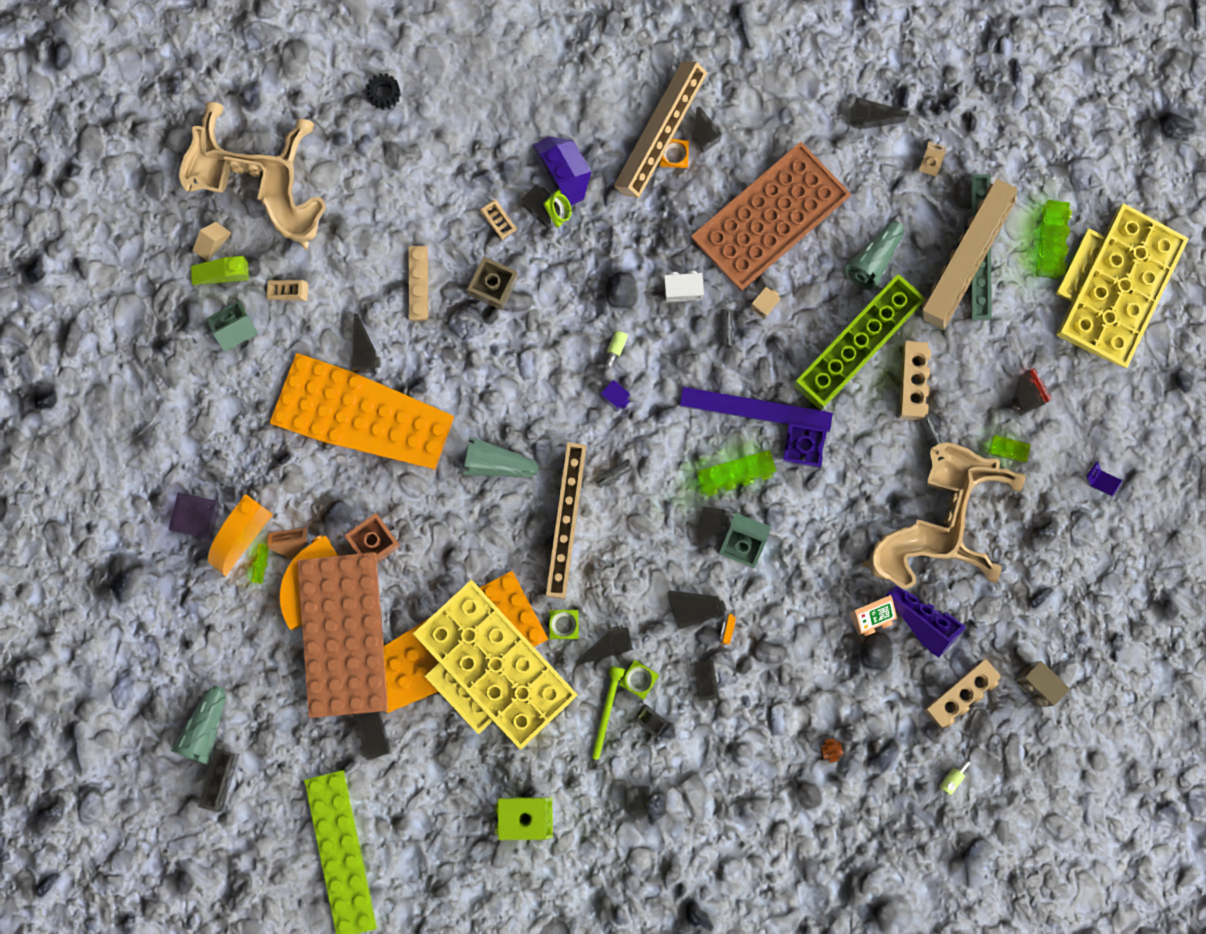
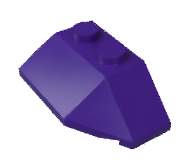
M548 136L534 143L532 146L555 187L566 196L570 205L573 206L584 200L591 170L573 140Z

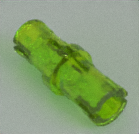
M258 544L256 558L252 563L254 569L251 582L263 584L265 569L268 567L269 548L268 545Z

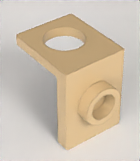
M928 141L927 150L919 171L937 176L945 156L946 147Z

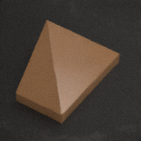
M307 527L269 533L268 548L293 560L307 543Z

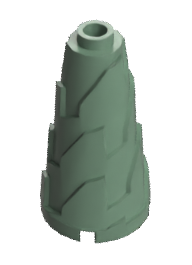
M898 221L886 224L847 263L844 270L847 277L849 274L853 276L851 279L853 283L866 290H871L872 287L873 290L877 288L888 267V263L894 255L896 247L904 236L903 225Z
M469 437L468 442L473 444L469 443L467 445L463 468L468 469V471L463 470L462 475L532 478L533 475H537L539 464H535L536 460L507 451L474 437Z
M214 685L213 688L206 690L201 702H199L191 718L187 720L178 739L172 745L171 752L205 765L209 764L211 752L218 734L217 729L222 717V710L227 698L225 697L224 688Z

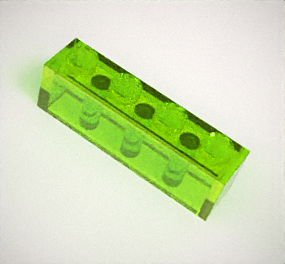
M1047 200L1043 205L1036 268L1037 277L1059 279L1066 272L1067 263L1064 261L1069 248L1066 245V240L1070 235L1068 220L1072 216L1070 202Z
M766 450L696 471L695 475L702 496L712 497L718 495L720 490L725 489L728 492L737 489V485H752L757 479L762 478V481L772 479L777 469L771 451Z

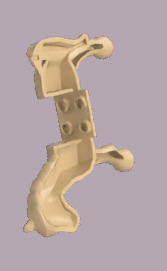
M206 102L205 113L201 119L202 127H192L193 140L183 157L180 167L179 179L183 188L188 192L207 189L223 193L227 187L231 170L238 174L247 172L254 177H261L263 175L257 199L262 201V204L266 207V213L274 225V229L280 232L283 237L300 242L302 247L308 250V242L316 237L318 222L326 210V205L322 198L312 197L304 204L295 206L292 194L294 185L293 165L299 143L303 137L312 132L314 123L305 119H297L295 128L286 133L285 147L278 156L237 154L223 150L216 141V119L222 115L224 106L215 102Z
M949 442L940 443L930 451L932 469L928 477V485L953 494L948 500L949 513L945 514L942 523L945 527L917 519L916 524H912L910 527H903L892 531L876 542L870 559L863 562L862 567H868L871 574L875 577L888 579L900 588L907 589L916 583V576L909 567L908 557L929 556L940 559H956L978 567L983 571L987 581L996 584L1000 577L1001 565L992 563L987 554L974 552L963 543L968 499L975 486L986 481L1007 483L1014 491L1020 492L1025 482V474L1015 473L1007 468L999 469V459H985L968 448Z

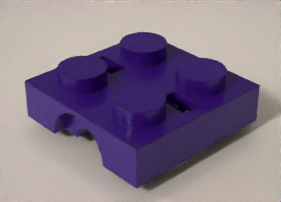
M789 423L782 462L821 468L827 429ZM804 430L809 431L808 436L804 435ZM801 454H805L804 461L800 460Z

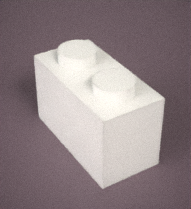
M689 271L686 274L671 272L665 275V302L703 300L702 273Z

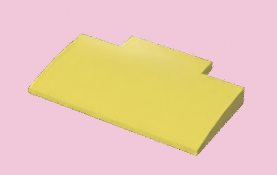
M1124 203L1117 207L1104 236L1088 228L1055 293L1071 302L1056 335L1098 357L1127 368L1189 238Z
M472 580L413 633L419 642L439 662L425 677L477 734L481 733L493 721L516 747L521 750L577 696L576 692Z

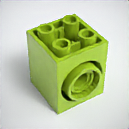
M506 797L498 799V803L495 804V814L498 815L495 834L498 835V840H547L553 838V797ZM526 814L530 816L529 823L525 819Z

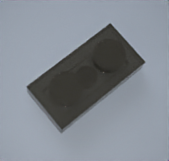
M714 660L694 662L698 700L719 699Z

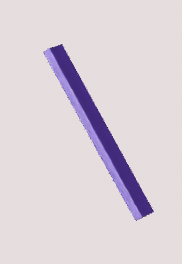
M683 387L680 407L784 425L792 423L827 429V432L831 430L833 417L832 412Z

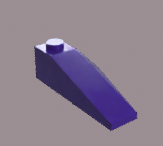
M897 586L886 594V597L891 595L895 609L922 645L938 658L950 648L966 628V626L950 614L937 612L934 610L933 605L929 603L928 605L922 604L916 596Z

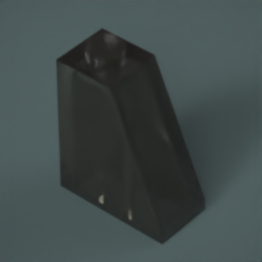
M672 590L667 592L678 630L723 617L726 611L724 601H720L718 596Z

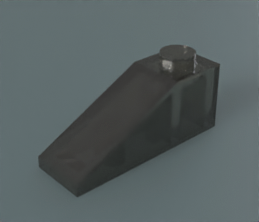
M856 97L848 124L856 129H869L906 122L910 112Z
M354 313L352 370L354 373H378V368H381V357L378 356L358 313Z
M622 625L612 627V631L605 634L576 660V666L633 651L628 628H623Z

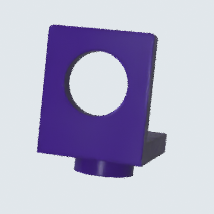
M1095 462L1086 476L1090 487L1111 497L1114 496L1122 483L1121 479L1102 471L1098 462Z

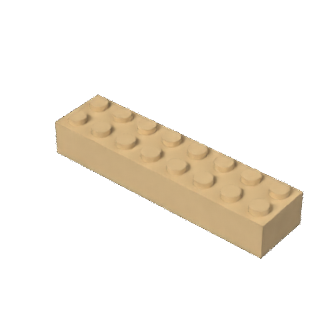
M997 178L994 184L990 183L988 186L985 200L981 199L979 202L976 216L970 218L967 232H963L958 241L960 245L951 252L949 257L951 261L948 266L944 265L940 273L942 277L939 282L936 281L932 286V295L923 302L922 313L924 321L945 330L1017 200V188Z

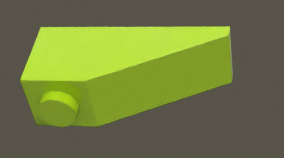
M235 256L191 266L192 285L248 281V262L244 256Z

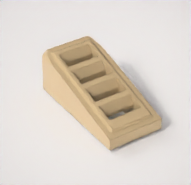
M496 199L479 210L501 240L517 230ZM492 208H495L496 211L490 215L487 213ZM499 213L500 217L493 221L492 217ZM504 219L505 223L497 227L496 224ZM508 225L510 228L502 233L500 230Z
M272 280L267 283V300L307 301L308 283L304 280ZM275 286H278L277 295H275ZM291 286H293L292 295H290Z

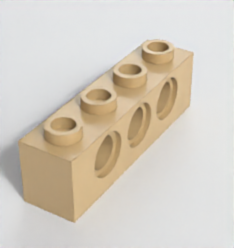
M905 341L902 345L898 419L921 421L928 414L926 397L929 395V385L926 384L927 378L930 376V367H927V362L931 357V349L928 348V342ZM912 359H918L920 366H915L912 363ZM911 377L918 378L919 385L913 384ZM910 396H916L919 402L913 403Z
M982 659L923 710L938 728H943L944 726L948 728L955 722L953 718L958 714H965L970 709L968 706L973 701L975 703L980 701L987 689H994L999 684L998 680L1001 676L987 659ZM976 677H979L982 680V686L980 688L976 687L974 684V680ZM962 689L968 694L966 700L960 698L959 694ZM947 702H950L953 705V710L951 713H948L945 710V704Z

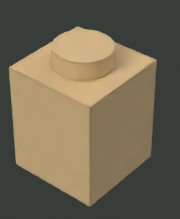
M765 287L754 300L750 309L765 320L778 305L781 298L774 289Z

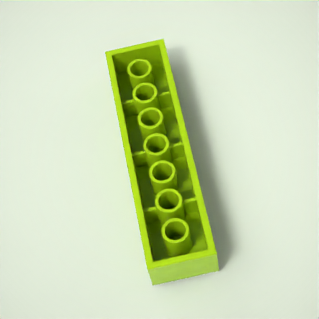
M897 274L796 380L793 386L822 411L916 312L926 298L903 277Z

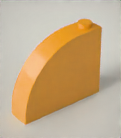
M245 494L217 533L208 553V564L224 576H227L273 514Z
M320 535L311 541L312 544L303 549L291 561L283 576L280 588V606L284 620L292 631L302 626L298 560L339 556L327 536L322 537Z

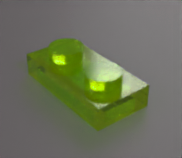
M993 435L988 454L1026 464L1031 444Z

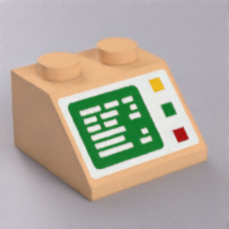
M891 595L849 613L858 635L864 633V636L874 633V628L880 625L882 629L893 625L892 620L897 619Z

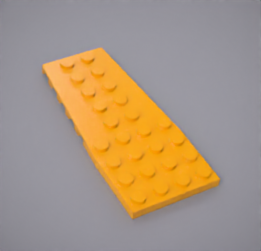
M296 353L270 424L327 444L435 470L454 416L352 371Z
M513 571L480 587L481 591L533 647L548 640ZM428 619L384 646L389 711H386L387 713L439 692L425 677L439 662L413 635Z

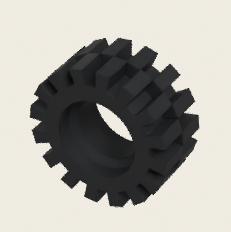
M379 73V77L374 75L373 80L370 78L368 80L369 84L366 85V93L371 105H375L377 109L381 107L382 110H385V107H388V110L391 109V105L395 107L396 101L399 102V97H401L397 80L392 75L389 77L387 73H385V76ZM381 86H387L390 88V94L387 97H379L376 94L377 89Z

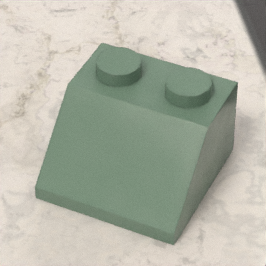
M240 300L207 318L212 333L224 352L235 348L244 340H250L258 333Z
M735 513L719 555L755 568L768 539L771 526Z

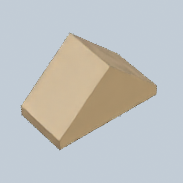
M217 222L212 223L199 231L193 252L209 262L231 235V232Z

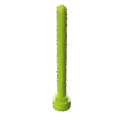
M613 666L609 668L608 673L611 680L593 749L592 758L594 760L600 758L618 680H621V677L624 676L625 669Z

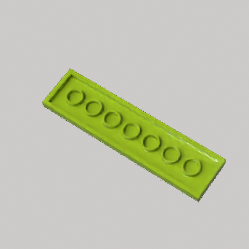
M343 770L306 779L304 781L336 934H359L377 929V923L345 772Z

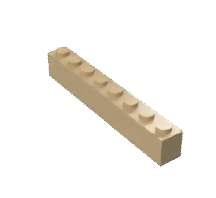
M682 61L614 184V187L624 196L640 198L707 75V72L698 62Z
M567 442L546 591L547 598L566 600L587 445Z

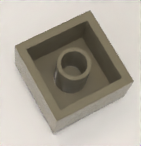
M483 256L467 289L468 295L503 311L519 279L518 272Z
M1042 661L1031 662L1015 678L1018 682V687L1026 693L1028 691L1033 696L1032 700L1040 707L1055 706L1070 690Z

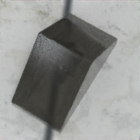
M645 703L632 719L656 738L668 723Z

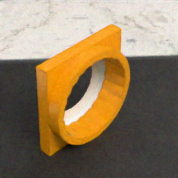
M671 139L660 159V167L688 168L689 141ZM672 147L679 148L682 151L683 157L678 163H671L666 158L667 151Z
M728 614L724 619L720 636L722 645H730L736 616H733V614Z

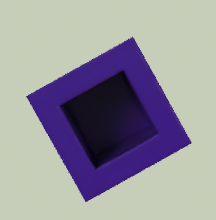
M612 380L601 393V398L617 412L620 409L624 410L631 402L629 400L631 394L615 380Z

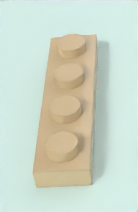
M409 246L410 321H429L428 246Z

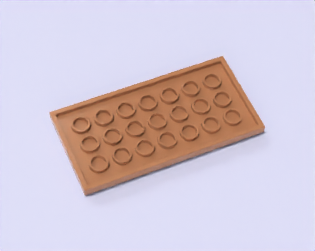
M799 142L691 236V239L742 292L850 198L852 194L802 142Z
M377 553L298 560L309 718L389 711Z

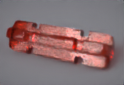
M1033 368L1026 372V376L1028 379H1031L1030 383L1036 394L1040 396L1041 403L1046 404L1052 400V397L1046 392V386L1041 377H1038L1037 370Z

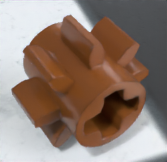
M834 738L823 740L824 744L820 745L823 760L828 759L829 763L839 761V756H843L840 741L835 742Z

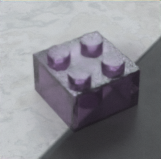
M178 492L168 530L173 533L211 541L221 503L216 500Z

